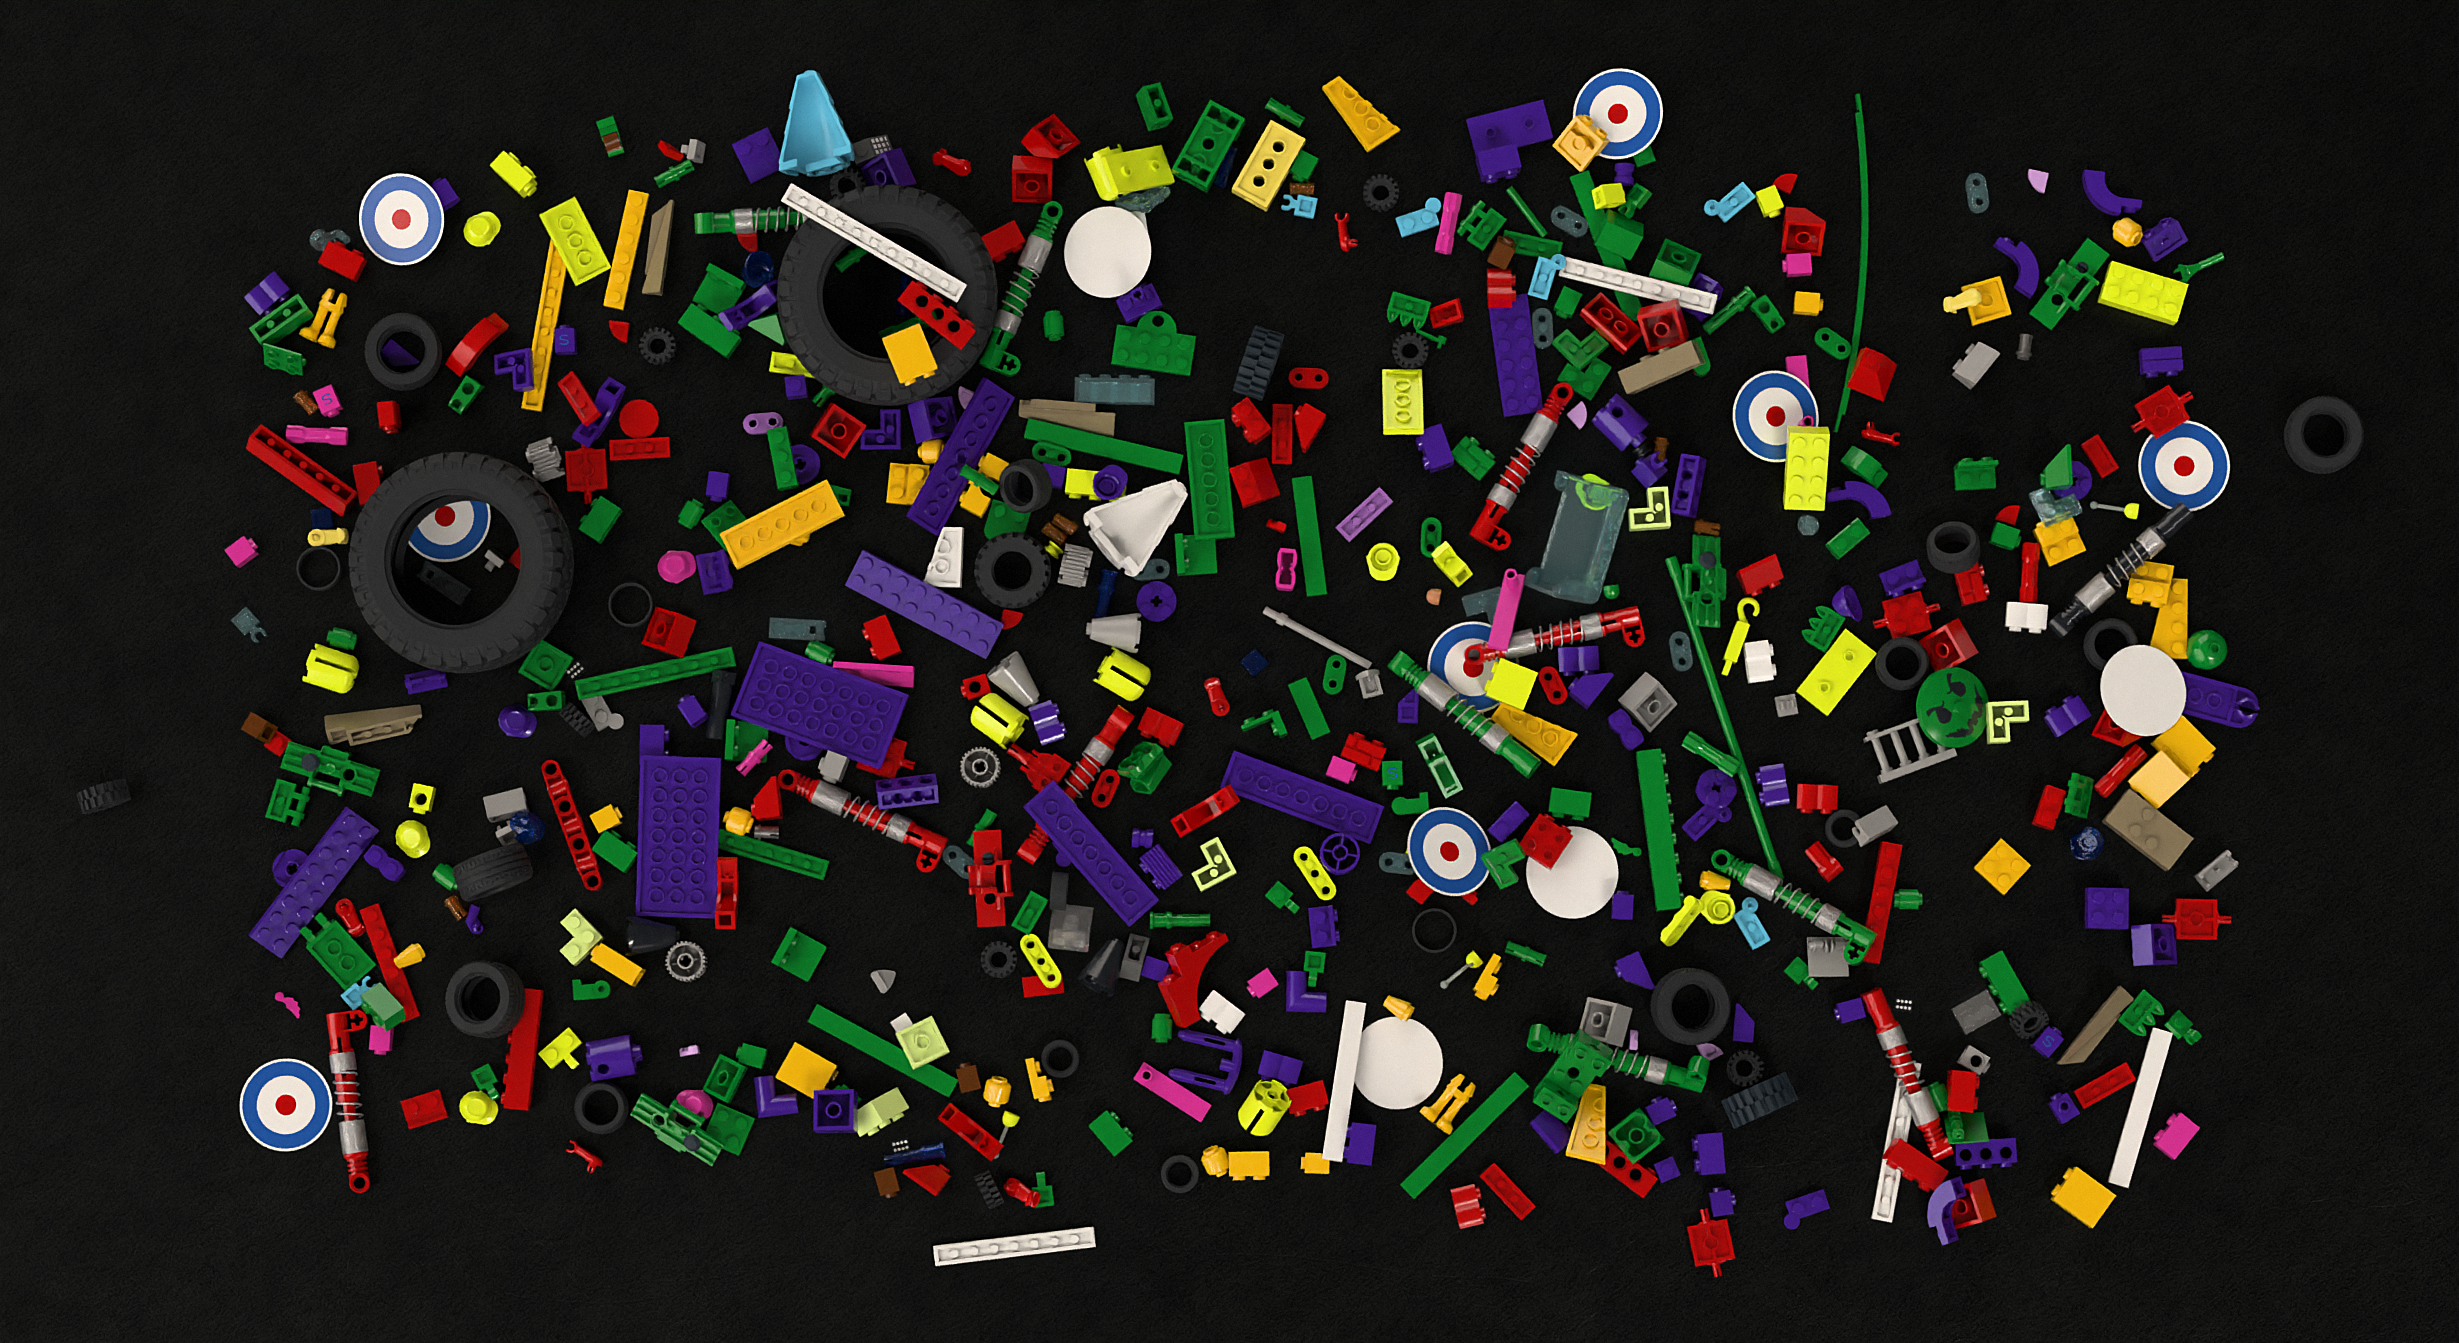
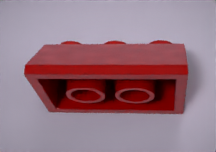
M1601 292L1580 312V316L1623 355L1643 335L1641 328Z

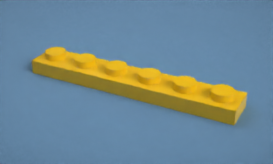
M633 190L628 192L603 305L605 307L624 310L648 203V193Z

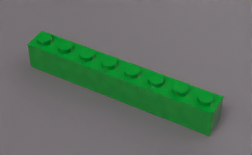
M1661 748L1637 751L1636 761L1656 912L1680 909L1681 904H1684L1683 892H1679L1678 885L1682 884L1681 873L1676 870V864H1679L1678 852H1674L1673 844H1676V834L1671 831V824H1674L1673 813L1669 812L1668 805L1671 804L1670 792L1666 793V785L1669 784L1667 772L1664 773L1663 765H1666L1665 753H1661Z

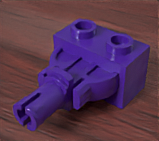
M1143 283L1130 292L1128 291L1118 296L1119 299L1116 300V304L1126 324L1143 317L1151 311L1162 308V303L1152 283L1148 285Z

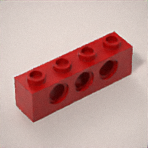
M912 280L897 301L961 351L975 334L976 330L973 329L975 325L967 318L964 321L959 318V312L952 306L945 307L942 304L944 300L935 293L930 295L923 283L920 281L915 283ZM925 296L928 299V304L925 307H919L916 303L918 297ZM941 309L944 312V317L940 320L934 319L932 316L933 310ZM950 322H958L960 329L957 332H951L948 329Z
M1605 1134V1145L1608 1147V1153L1605 1155V1165L1597 1164L1641 1198H1644L1658 1180L1655 1177L1656 1172L1648 1166L1643 1168L1638 1164L1640 1160L1632 1164L1615 1141L1612 1144L1606 1140L1608 1136ZM1618 1156L1624 1159L1625 1163L1622 1168L1614 1166V1159ZM1632 1169H1638L1641 1173L1640 1178L1636 1181L1630 1178Z

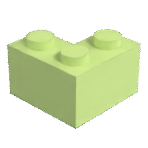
M1668 486L1647 488V508L1628 510L1629 532L1669 529L1671 527Z
M2028 700L1986 703L1987 744L2010 742L2009 723L2029 721Z
M1218 837L1200 846L1209 864L1193 872L1192 876L1201 892L1237 874Z
M574 909L560 922L574 936L560 950L574 966H577L596 945H599L605 939L578 909Z
M897 1087L858 1109V1134L860 1137L867 1133L871 1136L879 1131L878 1126L882 1129L891 1123L890 1119L896 1121L904 1116L903 1112L909 1106Z

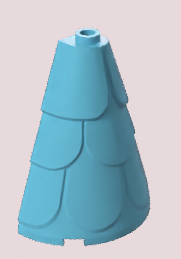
M808 70L804 74L797 75L789 105L790 113L784 132L785 137L779 159V171L793 176L803 173L807 174V177L832 174L851 165L850 161L855 160L853 145L843 127V122L834 107V101L820 74L814 70Z

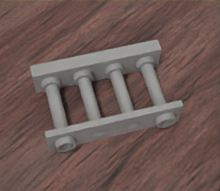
M1918 718L1882 732H1878V729L1866 733L1867 737L1863 739L1864 743L1872 741L1882 768L1881 775L1877 776L1880 784L1957 756L1955 748L1949 749L1937 744L1938 754L1930 756L1925 749L1916 725L1919 723ZM1909 727L1919 753V761L1914 763L1908 760L1898 734V730ZM1887 734L1891 735L1901 762L1899 764L1900 768L1895 770L1889 766L1879 737Z

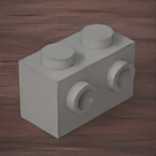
M828 750L826 757L821 758L818 769L821 770L820 774L824 776L823 779L825 781L836 784L837 781L842 782L850 760L845 756Z

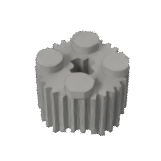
M552 437L529 444L528 448H526L527 460L534 465L532 472L536 481L545 482L565 474L564 468L560 469L559 467L561 456L558 448L551 445Z
M1066 543L1064 551L1068 552H1064L1059 572L1061 575H1059L1058 583L1080 588L1081 586L1085 587L1089 572L1085 567H1090L1093 551H1090L1089 548Z
M976 747L975 750L972 748L971 752L968 751V754L965 753V757H962L963 761H961L962 765H960L961 775L968 784L974 785L975 788L977 786L979 788L989 787L991 784L993 785V781H997L996 778H999L998 774H1000L999 770H1001L999 759L993 751L987 750L986 747L983 749L982 747L979 749ZM982 762L986 769L979 773L975 766L977 764L980 765Z
M688 941L677 942V945H673L674 948H670L671 951L667 952L669 955L666 956L667 959L665 961L667 964L665 965L668 966L667 970L670 971L669 973L673 974L672 977L680 981L692 982V980L700 978L706 971L707 966L705 964L708 963L706 961L707 957H705L706 953L696 943L693 944V942ZM685 956H688V959H691V962L689 963L688 967H686L685 964L682 965V961L685 960Z

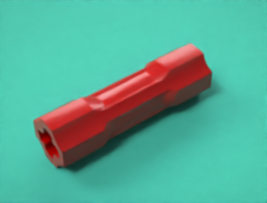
M2025 542L2022 544V577L2019 603H2037L2039 543Z
M2134 744L2124 757L2093 788L2102 797L2107 798L2117 788V785L2148 756L2147 753L2140 746Z

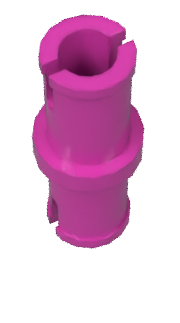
M765 739L752 752L749 751L747 753L748 756L736 767L738 771H741L742 775L746 776L756 764L759 765L764 755L773 748L770 744H767L768 742Z

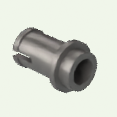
M2020 334L2019 348L2016 351L2018 359L2029 360V357L2032 356V353H2030L2032 335Z
M761 824L755 826L754 838H758V840L760 838L778 839L779 826H761Z

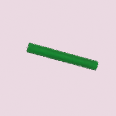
M1513 186L1506 190L1541 238L1546 236L1548 232Z

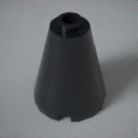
M626 916V919L629 920V924H625L624 934L625 946L629 948V951H625L626 956L673 947L676 942H679L680 933L679 930H676L675 926L639 917Z
M1116 938L1108 940L1082 970L1078 980L1083 979L1081 983L1101 994L1102 991L1108 992L1106 996H1113L1116 992L1126 948L1123 946L1124 943Z

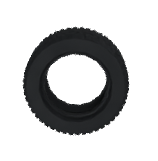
M411 313L388 315L382 318L381 321L379 320L367 336L365 342L367 365L374 377L386 387L399 391L415 390L432 380L438 372V368H440L442 359L440 339L434 328L417 315ZM401 331L412 332L418 335L423 340L426 348L425 358L421 365L415 370L406 373L395 372L389 369L384 364L381 356L382 347L386 339L392 334Z
M2319 396L2307 400L2292 412L2284 428V444L2290 458L2301 468H2304V470L2318 474L2335 472L2347 466L2359 454L2358 452H2360L2364 440L2363 425L2357 411L2350 404L2344 402V400L2333 396ZM2325 414L2333 417L2340 423L2344 432V442L2337 454L2323 456L2309 449L2303 435L2304 426L2309 417Z
M514 843L465 860L453 868L452 874L460 891L461 898L465 901H472L527 881L533 875V868L525 847L520 843Z
M477 960L463 965L452 976L447 987L445 1005L451 1022L461 1032L475 1037L496 1038L507 1034L519 1022L523 1015L526 994L520 977L511 967L503 963ZM490 977L500 990V1003L492 1017L481 1021L475 1016L471 1008V995L478 982Z
M1681 968L1669 972L1668 975H1665L1657 983L1658 985L1655 986L1651 996L1650 1010L1655 1026L1665 1037L1681 1044L1700 1045L1713 1040L1724 1030L1723 1028L1726 1027L1730 1017L1729 1014L1731 1013V1001L1729 1000L1730 996L1728 995L1727 988L1717 976L1702 969ZM1696 984L1708 996L1709 1011L1701 1024L1697 1027L1686 1029L1679 1025L1674 1018L1672 1002L1677 991L1682 987Z

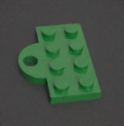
M1151 311L1139 320L1137 327L1117 325L1111 365L1190 376L1196 336L1177 334L1176 324L1170 315L1162 311ZM1161 316L1164 319L1163 325L1155 326L1152 323L1153 318Z

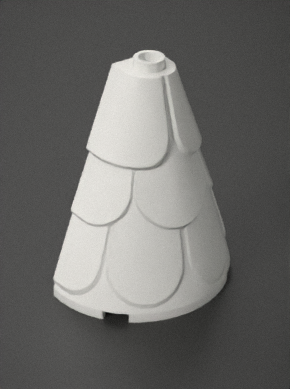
M1174 479L1144 488L1141 492L1091 508L1090 511L1084 514V523L1086 526H1090L1089 534L1106 558L1118 569L1124 568L1126 575L1134 577L1143 570L1155 547L1159 545L1168 526L1173 523L1188 496L1186 487Z

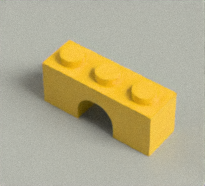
M987 453L986 456L983 455L978 463L980 467L978 472H983L987 478L999 482L1002 471L1009 463ZM969 480L968 484H970L968 491L964 490L960 496V506L983 518L991 503V499L982 494L981 487H975L974 483Z

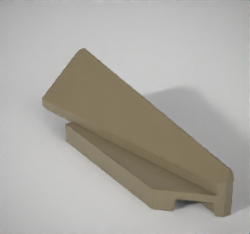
M1031 399V401L1020 400V417L1105 437H1114L1115 413L1096 412V404Z

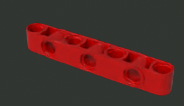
M547 760L542 765V773L576 868L584 886L591 891H598L603 886V878L595 853L591 850L592 845L569 783L560 764L554 760ZM550 764H555L556 772L549 775L547 767ZM568 801L571 806L570 810L562 812L561 804ZM583 839L584 847L577 850L574 845L575 841ZM592 876L598 878V884L595 887H590L588 883Z

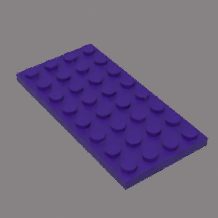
M759 641L731 712V717L817 748L832 751L853 761L881 770L909 695Z
M640 755L636 916L715 919L722 758Z

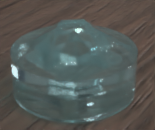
M1805 515L1800 518L1798 529L1802 534L1811 536L1818 531L1819 522L1815 517Z

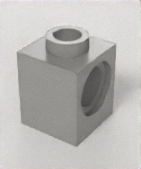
M1970 1045L1966 1046L1957 1062L1971 1072H1977V1075L1985 1074L1991 1064L1988 1062L1990 1057ZM1974 1055L1980 1059L1978 1067H1974L1970 1063V1059Z

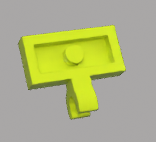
M568 1027L538 1054L551 1069L563 1059L571 1069H574L579 1063L570 1053L580 1046L582 1042Z

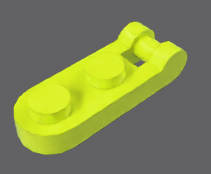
M1693 896L1685 898L1682 909L1674 915L1670 924L1661 932L1660 940L1666 946H1672L1679 940L1704 907L1703 901Z

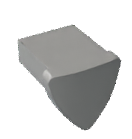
M1366 670L1355 676L1356 680H1359L1363 699L1383 694L1378 676L1380 674L1379 670Z
M877 970L871 973V977L881 993L888 991L896 975V972L891 970Z

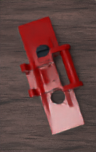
M1001 830L973 831L974 865H968L967 870L969 873L968 891L969 894H975L977 927L1005 926L1004 897L1014 896V892H1011L1010 864H1012V860H1002ZM996 865H1002L1003 891L997 892L995 884ZM993 893L995 895L994 903L987 904L984 897L986 894Z

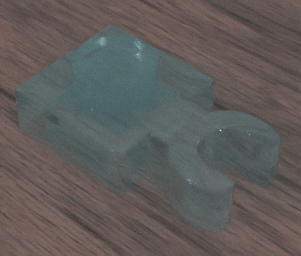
M247 607L231 620L245 636L250 632L251 639L256 643H259L256 639L258 632H261L264 636L267 635L265 630L257 628L260 621Z

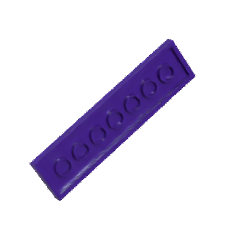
M982 378L906 517L932 534L939 536L969 482L967 478L959 474L962 467L968 464L971 468L976 469L1015 399L1014 396L990 380Z
M862 550L845 586L985 659L988 658L1005 624L866 550Z
M1233 751L1220 789H1223L1231 784L1236 794L1335 832L1345 833L1354 839L1368 844L1372 841L1384 806L1236 751Z
M1054 780L1023 806L1127 926L1130 927L1159 901Z
M346 806L248 935L282 959L301 934L299 931L311 921L379 830Z

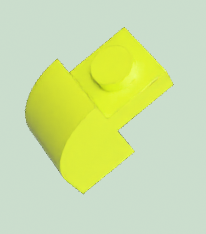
M1446 541L1431 553L1437 566L1457 587L1461 586L1473 575L1468 566L1456 555Z

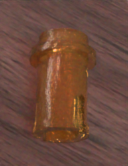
M1310 181L1308 183H1290V195L1299 194L1310 197V195H1314V183H1310Z
M300 390L294 396L295 403H299L309 415H312L319 406L307 395V391Z
M1656 437V441L1653 442L1655 443L1654 453L1660 451L1658 459L1663 461L1667 445H1669L1667 443L1668 439Z
M1057 513L1051 524L1064 530L1066 535H1073L1078 528V525L1075 524L1076 521L1072 522L1060 515V513Z
M1703 519L1696 520L1694 531L1697 534L1705 533L1718 536L1719 531L1712 528L1720 530V524L1706 522Z
M1050 522L1041 531L1059 546H1062L1068 538L1065 532H1061Z
M453 894L444 901L445 907H448L456 920L459 921L462 917L457 911H460L463 917L468 913L457 900L458 897H455Z

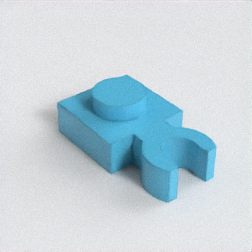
M1298 194L1297 200H1295L1290 195L1283 196V199L1289 200L1290 204L1288 206L1282 205V210L1289 211L1295 209L1294 215L1314 218L1318 198Z
M369 976L363 979L360 987L357 983H354L341 995L352 1010H357L361 1006L360 995L372 988L367 987V982L371 979Z

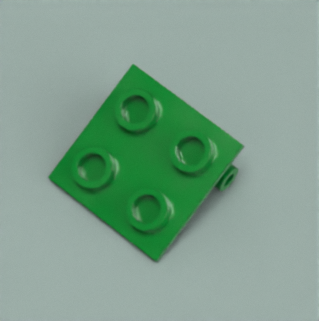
M263 343L265 365L272 369L287 371L292 375L298 374L303 376V366L305 367L307 359L302 354Z
M729 500L701 520V522L727 552L728 550L720 533L747 519L735 504Z
M1948 1111V1114L1943 1115L1948 1144L1989 1142L1983 1112L1960 1113Z

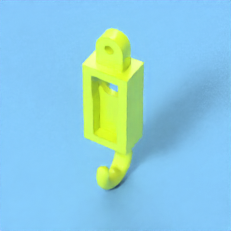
M1746 597L1738 603L1739 621L1735 624L1723 660L1726 661L1722 670L1723 675L1727 676L1732 663L1735 664L1737 662L1750 627L1744 614V605L1751 603L1755 608L1753 616L1759 614V603L1754 598Z

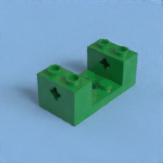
M1210 100L1172 168V174L1207 193L1217 176L1216 172L1233 141L1237 140L1244 128L1245 118ZM1211 139L1214 142V147L1209 150L1205 149L1203 142Z
M1579 1028L1535 1088L1533 1102L1567 1124L1578 1109L1579 1098L1595 1076L1601 1077L1611 1064L1613 1050ZM1575 1067L1579 1070V1073L1571 1075L1568 1069Z

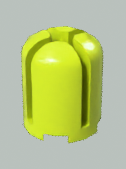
M1117 144L1119 148L1110 150L1109 147L1093 153L1094 158L1089 161L1084 159L1097 192L1103 200L1111 201L1119 198L1118 195L1113 194L1101 158L1106 155L1122 153L1123 150L1120 144Z
M315 643L316 650L312 649L306 663L308 674L307 677L303 676V681L341 694L347 693L355 683L353 680L358 674V660L353 655Z
M1112 647L1111 649L1115 651L1111 656L1104 658L1097 671L1100 673L1098 680L1093 679V681L1128 701H1134L1142 695L1144 689L1110 668L1113 667L1144 686L1150 681V669L1116 647Z
M989 693L983 696L979 702L1007 723V728L978 706H975L972 710L971 723L998 743L999 746L1007 749L1005 745L1010 741L1014 743L1024 731L1022 725L1025 718L1029 720V717L999 695Z
M1260 1080L1257 1082L1239 1109L1238 1118L1241 1126L1246 1130L1260 1109L1265 1112L1251 1131V1134L1255 1136L1270 1134L1290 1107L1291 1101H1289L1286 1093L1287 1088L1275 1080L1271 1082H1261Z

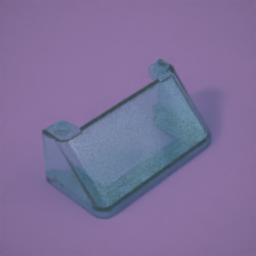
M1558 470L1554 485L1557 490L1563 492L1541 567H1533L1527 572L1524 585L1555 598L1594 604L1602 590L1629 494L1622 488Z

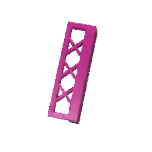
M833 661V668L877 684L914 688V666Z

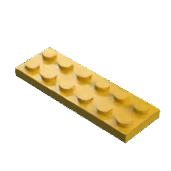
M826 479L720 533V536L738 570L845 515Z

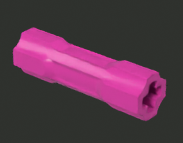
M1446 192L1435 252L1451 254L1455 227L1462 200V195L1451 192Z
M287 425L286 442L301 444L315 442L347 446L348 428L331 427L325 429Z

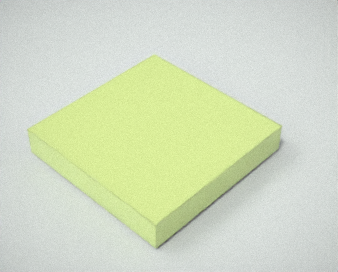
M932 1016L896 1033V1037L913 1070L950 1052Z

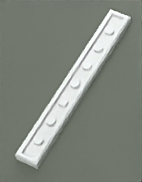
M1565 257L1567 261L1566 266L1559 271L1558 276L1660 302L1678 299L1680 307L1712 315L1718 297L1716 294Z
M1346 1000L1322 1155L1324 1160L1342 1162L1366 1003Z
M2152 1028L2108 1179L2109 1183L2126 1188L2129 1187L2173 1035L2170 1032Z
M1914 1063L1917 1071L1920 1070L1921 1064ZM1920 1072L1915 1074L1917 1079H1919ZM1897 1078L1884 1153L1894 1138H1901L1906 1143L1908 1139L1912 1115L1903 1096L1906 1087L1898 1086L1902 1080ZM1882 1159L1871 1219L1892 1222L1901 1171L1899 1169H1891L1886 1165L1887 1161Z
M1094 1227L936 1245L933 1246L935 1266L1090 1248L1096 1247Z

